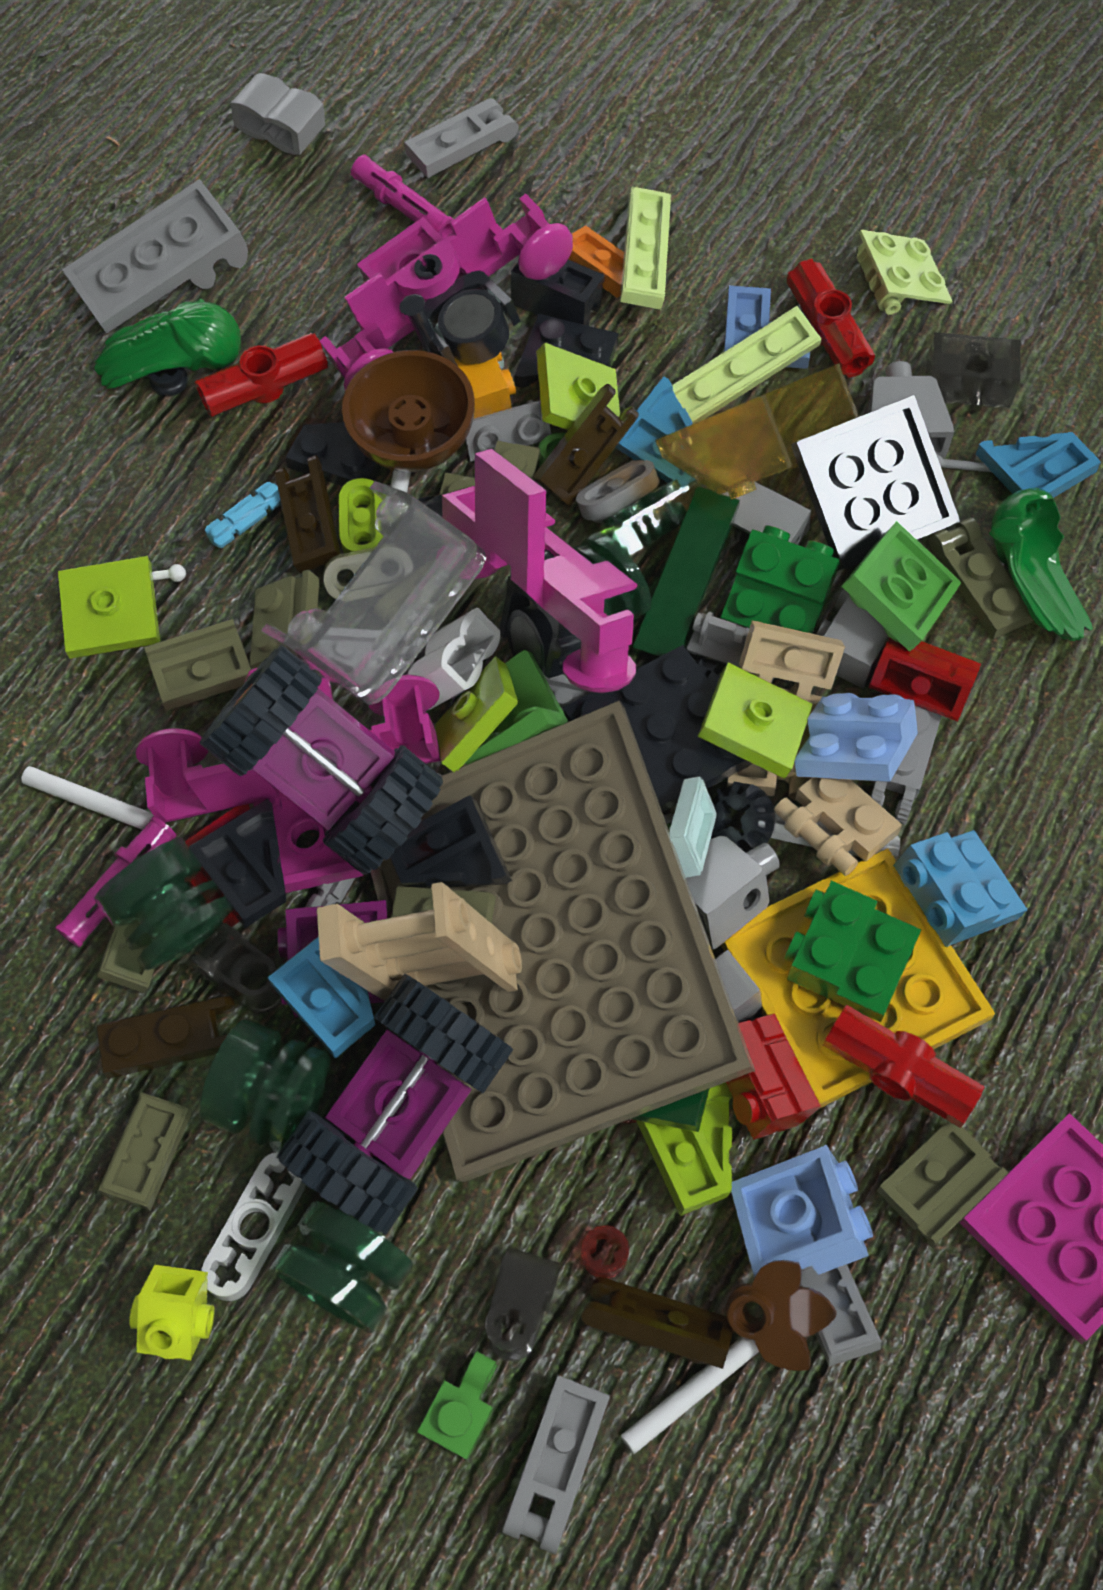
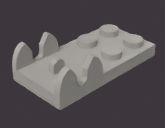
M199 179L62 269V271L107 334L188 279L200 288H212L216 273L213 270L214 263L224 258L230 266L242 268L247 261L248 249L238 228Z

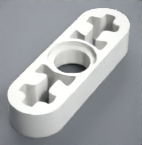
M279 1152L266 1156L260 1162L203 1263L202 1271L208 1272L207 1289L217 1299L234 1301L243 1297L250 1290L306 1185L301 1179L289 1171L291 1178L294 1180L290 1186L281 1184L273 1196L275 1203L281 1205L278 1211H275L267 1202L255 1199L258 1193H261L268 1199L274 1187L269 1174L272 1171L281 1173L284 1170L285 1166L276 1158ZM252 1212H262L270 1220L267 1233L256 1240L244 1238L240 1232V1225L244 1217ZM234 1240L242 1249L254 1252L255 1254L251 1260L243 1253L241 1254L235 1266V1269L241 1275L237 1283L227 1281L222 1288L219 1287L221 1279L215 1272L219 1266L228 1268L233 1262L237 1253L228 1246Z

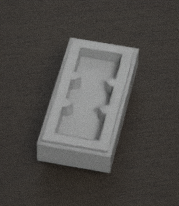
M847 1264L819 1275L812 1266L801 1269L802 1281L800 1286L812 1288L822 1293L832 1303L837 1312L836 1318L830 1325L815 1333L828 1366L830 1367L880 1350L881 1339Z

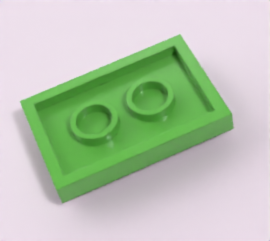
M896 521L884 532L841 587L849 593L855 605L863 610H867L883 626L884 631L892 640L900 642L910 652L924 639L962 582Z

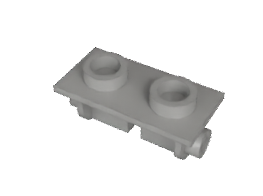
M528 400L527 404L474 418L470 432L465 440L469 460H475V453L489 449L495 451L497 441L525 446L541 442L546 436L551 435V428L549 423L542 421L540 400L535 402Z
M710 611L707 614L698 613L693 625L694 633L687 651L727 665L729 662L740 668L739 661L749 628L714 617V613Z

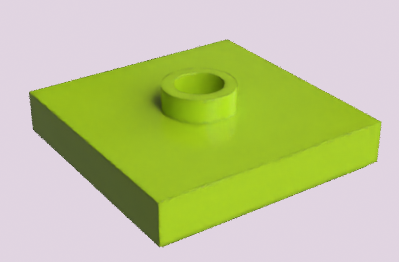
M544 343L537 350L543 422L569 430L605 384H610L616 390L614 397L607 404V407L620 417L616 369Z
M148 556L58 571L65 652L70 659L148 646L160 642L152 565Z
M496 656L482 670L478 681L471 688L464 691L435 724L441 763L453 772L458 771L518 704L508 666Z
M728 662L721 673L698 737L785 779L793 768L813 704Z

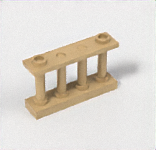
M443 882L431 884L432 910L364 923L339 904L317 908L320 961L386 1001L405 973L424 986L485 974L507 992L518 990L516 973H520L522 970V959L518 945Z

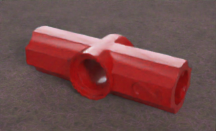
M812 258L799 262L792 271L788 272L786 283L810 324L820 336V345L824 346L840 375H846L848 378L861 375L867 367L873 364L875 354L851 315L852 302L850 297L846 293L836 290L821 263L814 262Z
M310 333L274 349L261 345L250 347L243 352L238 364L194 382L208 415L212 417L250 400L258 403L273 402L281 396L284 386L328 368V361L316 334Z
M847 1004L823 1043V1046L868 1072L871 1081L886 1094L902 1101L914 1100L959 1128L965 1124L985 1086L936 1058L934 1049L921 1038L905 1031H896L894 1033Z

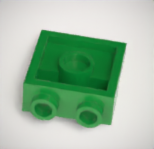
M765 525L763 532L752 529L736 570L737 576L720 618L745 628H750L751 622L757 621L813 634L839 569V559L832 557L834 549L811 540L807 542L806 547L789 542L791 535L788 532L769 525Z
M831 881L825 893L816 889L810 900L804 917L812 920L806 935L796 931L784 957L785 960L792 962L787 980L844 1006L847 1004L858 1012L881 1022L922 929L876 910L877 900Z

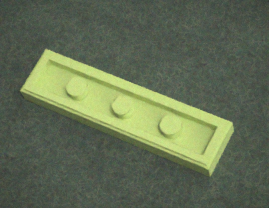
M638 187L631 188L628 203L620 302L662 309L665 298L671 194Z
M798 306L673 384V392L682 408L686 409L694 426L820 346L821 338Z

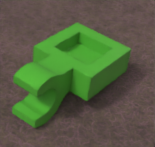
M476 1351L459 1388L444 1380L418 1433L468 1461L494 1410L492 1406L480 1399L498 1366L496 1361Z

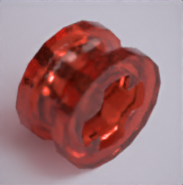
M603 1225L593 1228L584 1237L581 1247V1258L584 1267L590 1274L598 1278H613L620 1274L627 1265L630 1251L628 1240L623 1232L616 1227ZM600 1239H607L608 1246L616 1243L620 1249L614 1253L613 1264L603 1265L602 1258L594 1261L590 1255L596 1251L597 1241Z

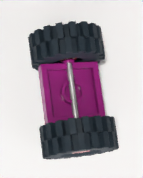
M281 644L247 678L242 687L236 691L232 699L223 707L221 713L213 720L210 728L204 733L199 743L239 776L245 775L251 769L256 771L327 828L323 843L361 874L367 875L372 869L376 870L380 867L384 859H389L393 855L395 848L398 845L401 846L406 841L407 835L411 830L416 829L422 821L420 818L433 805L431 801L438 796L441 790L439 787L443 784V777L405 746L401 745L398 749L392 750L317 688L322 682V677Z
M406 973L397 983L374 1018L415 1046L419 1051L387 1029L327 1116L322 1118L318 1114L308 1111L276 1156L279 1159L278 1161L287 1167L288 1171L299 1177L309 1188L317 1191L321 1197L328 1202L331 1201L340 1210L348 1215H352L362 1224L368 1225L373 1230L383 1234L389 1232L417 1191L418 1187L410 1181L411 1177L472 1090L437 1064L439 1063L481 1093H484L514 1050L482 1025Z

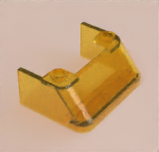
M838 363L655 440L663 459L717 494L728 492L732 500L756 490L754 482L786 469L799 467L791 444L856 419L859 415Z

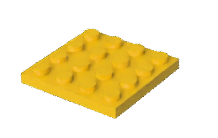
M888 848L875 854L866 862L864 860L858 862L856 868L847 876L838 872L768 906L720 945L724 952L729 950L760 989L762 1001L760 1013L762 1017L775 1013L820 1103V1108L872 1082L868 1072L823 1046L826 1037L845 1006L787 980L792 962L785 960L784 957L796 931L806 935L812 920L804 917L810 900L816 889L825 893L831 881L877 900L876 910L922 929L882 1021L874 1020L875 1022L894 1033L896 1031L911 1033L927 1042L933 1049H936L990 1021L995 1015L994 1010L951 945L945 947L935 929L929 924L926 915L917 901L903 884L900 875L893 866L896 860Z

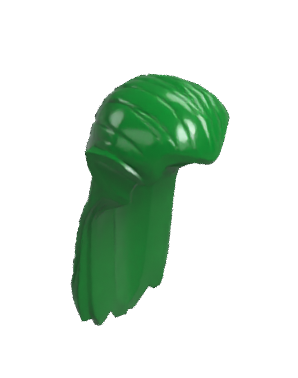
M201 298L196 302L186 301L179 304L175 309L155 314L134 325L123 327L114 332L106 340V346L94 361V369L98 375L102 376L101 384L102 386H107L106 389L117 388L164 369L177 367L192 371L207 367L219 369L237 359L241 350L240 329L234 317L223 307L215 303L205 302Z
M1028 488L1017 491L1001 503L992 519L989 534L993 538L1000 561L1008 567L1014 584L1037 626L1049 632L1053 631L1064 640L1079 641L1084 637V629L1091 631L1093 627L1087 612L1070 585L1059 561V546L1064 539V535L1058 528L1060 521L1058 507L1052 494L1043 489Z

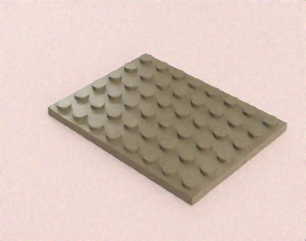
M620 701L461 767L458 771H452L441 776L443 777V784L439 787L441 790L438 796L431 801L433 805L429 811L424 813L420 819L423 821L471 795L480 807L513 880L504 885L449 888L451 890L491 892L496 897L492 924L518 945L522 959V970L520 973H516L517 991L507 992L485 974L426 985L431 991L514 1049L484 1093H481L439 1063L437 1064L472 1089L443 1131L456 1180L464 1183L755 1071L676 849L670 839L667 824L628 716ZM389 858L387 860L384 859L376 870L372 869L371 876L378 901L386 900L388 918H391L397 886H405L400 882L392 860Z

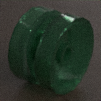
M318 1201L311 1202L297 1227L303 1239L318 1252L300 1244L284 1245L270 1270L282 1282L320 1308L355 1328L373 1334L386 1313L387 1307L382 1296L366 1282L384 1290H399L414 1266L413 1262L403 1251L369 1226L329 1205Z

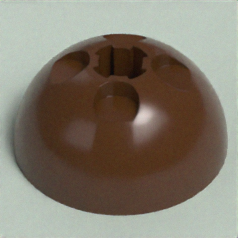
M420 350L392 352L369 362L356 373L348 384L342 403L343 420L347 432L357 448L376 464L400 472H418L431 469L452 457L466 440L472 426L475 411L473 389L464 372L445 357Z

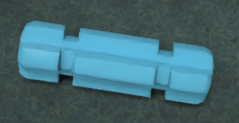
M271 482L264 483L255 490L256 495L254 497L251 494L225 512L222 515V521L217 518L206 526L205 534L209 541L218 548H224L235 539V533L240 536L267 515V509L273 511L280 506L281 500L277 485Z

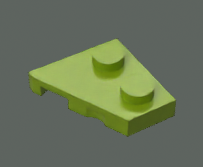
M726 1082L709 1089L699 1132L637 1120L638 1126L680 1216L725 1199L732 1191V1166L729 1163V1150L732 1147V1127H729V1101L732 1098V1094Z

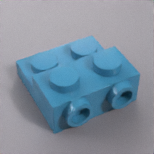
M974 830L952 838L946 832L911 844L893 865L900 875L903 884L909 889L945 947L1018 920L1027 911V908Z

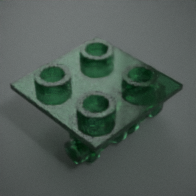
M675 479L663 487L660 486L638 499V502L627 508L624 507L615 514L603 519L602 522L606 528L594 534V539L606 535L609 541L605 545L608 555L613 560L619 557L623 560L628 558L629 555L643 548V546H648L651 543V538L658 540L662 535L682 525L687 511L681 502L675 503L673 498L698 484L697 480L695 479L681 486L678 480Z

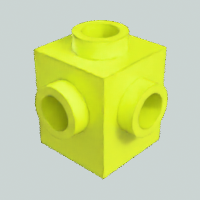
M154 1265L139 1295H136L130 1313V1328L137 1329V1353L157 1355L164 1359H192L200 1339L209 1338L214 1321V1305L207 1304L208 1272Z

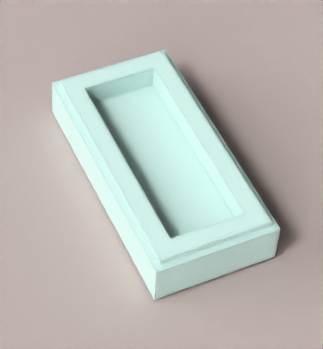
M701 777L684 779L669 831L670 839L676 849L685 877L701 875L717 815Z

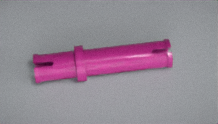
M361 155L355 160L351 168V176L374 192L375 198L381 203L391 204L414 222L424 217L443 239L453 232L450 221L453 218L448 217L425 198L402 183L400 175L394 171L387 172L367 155Z
M153 816L127 848L120 847L114 854L117 859L87 891L67 917L55 927L64 938L76 947L80 948L83 945L85 939L126 894L131 883L134 884L139 878L145 879L150 874L149 866L170 841L176 838V833L159 818ZM146 847L145 852L138 858L136 862H134V864L121 878L120 875L122 874V872L129 866V864L133 862V860L143 850V848ZM112 885L113 888L111 889V891L104 897V899L97 905V907L90 913V915L86 917L88 911L95 905V903Z

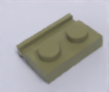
M309 569L303 571V575L300 578L295 579L293 576H289L255 590L250 666L253 669L258 668L281 644L297 657L304 654L308 657L315 655L319 578Z
M233 619L144 647L166 711L241 687L245 682L248 672L251 670Z
M947 1121L879 1186L877 1192L914 1230L917 1229L928 1240L927 1243L930 1247L933 1248L1005 1178L1008 1172L1003 1167L1000 1168L990 1158L991 1155L963 1127L959 1128Z

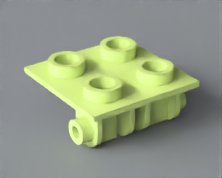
M859 231L863 243L858 247L857 260L861 264L871 291L875 292L874 296L881 311H885L888 315L897 313L901 309V302L905 298L945 304L953 302L945 286V280L939 273L930 254V248L924 240L890 235L885 232Z

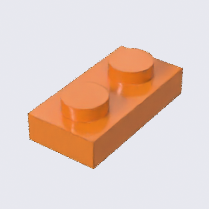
M586 225L573 232V248L568 260L605 275L602 287L615 297H620L624 252Z

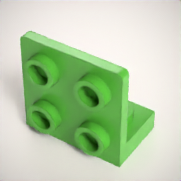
M523 650L505 663L510 672L518 704L465 762L466 765L568 722L532 652ZM459 694L457 697H455V700H454V701H456V700L460 697L461 694Z

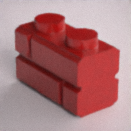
M889 637L869 688L887 695L895 694L904 699L914 700L915 706L958 722L981 663L923 641L909 652L900 642H896Z
M775 1013L756 1018L753 1021L748 1020L738 1023L755 1071L726 1082L733 1097V1110L736 1118L740 1123L747 1126L753 1140L802 1124L821 1106Z

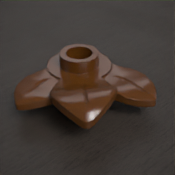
M774 1260L760 1268L753 1283L739 1286L730 1295L726 1304L727 1319L732 1329L738 1335L755 1341L765 1361L783 1369L805 1371L811 1366L810 1353L805 1337L825 1329L836 1318L837 1312L832 1303L822 1293L812 1288L800 1286L802 1270L799 1262ZM755 1302L759 1304L763 1309V1317L756 1318L750 1315L747 1310V1303Z

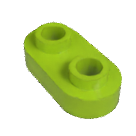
M366 478L354 479L347 482L340 490L339 535L344 553L386 545L383 491L373 480ZM359 505H368L367 508H357ZM362 541L370 542L365 545H358V543Z

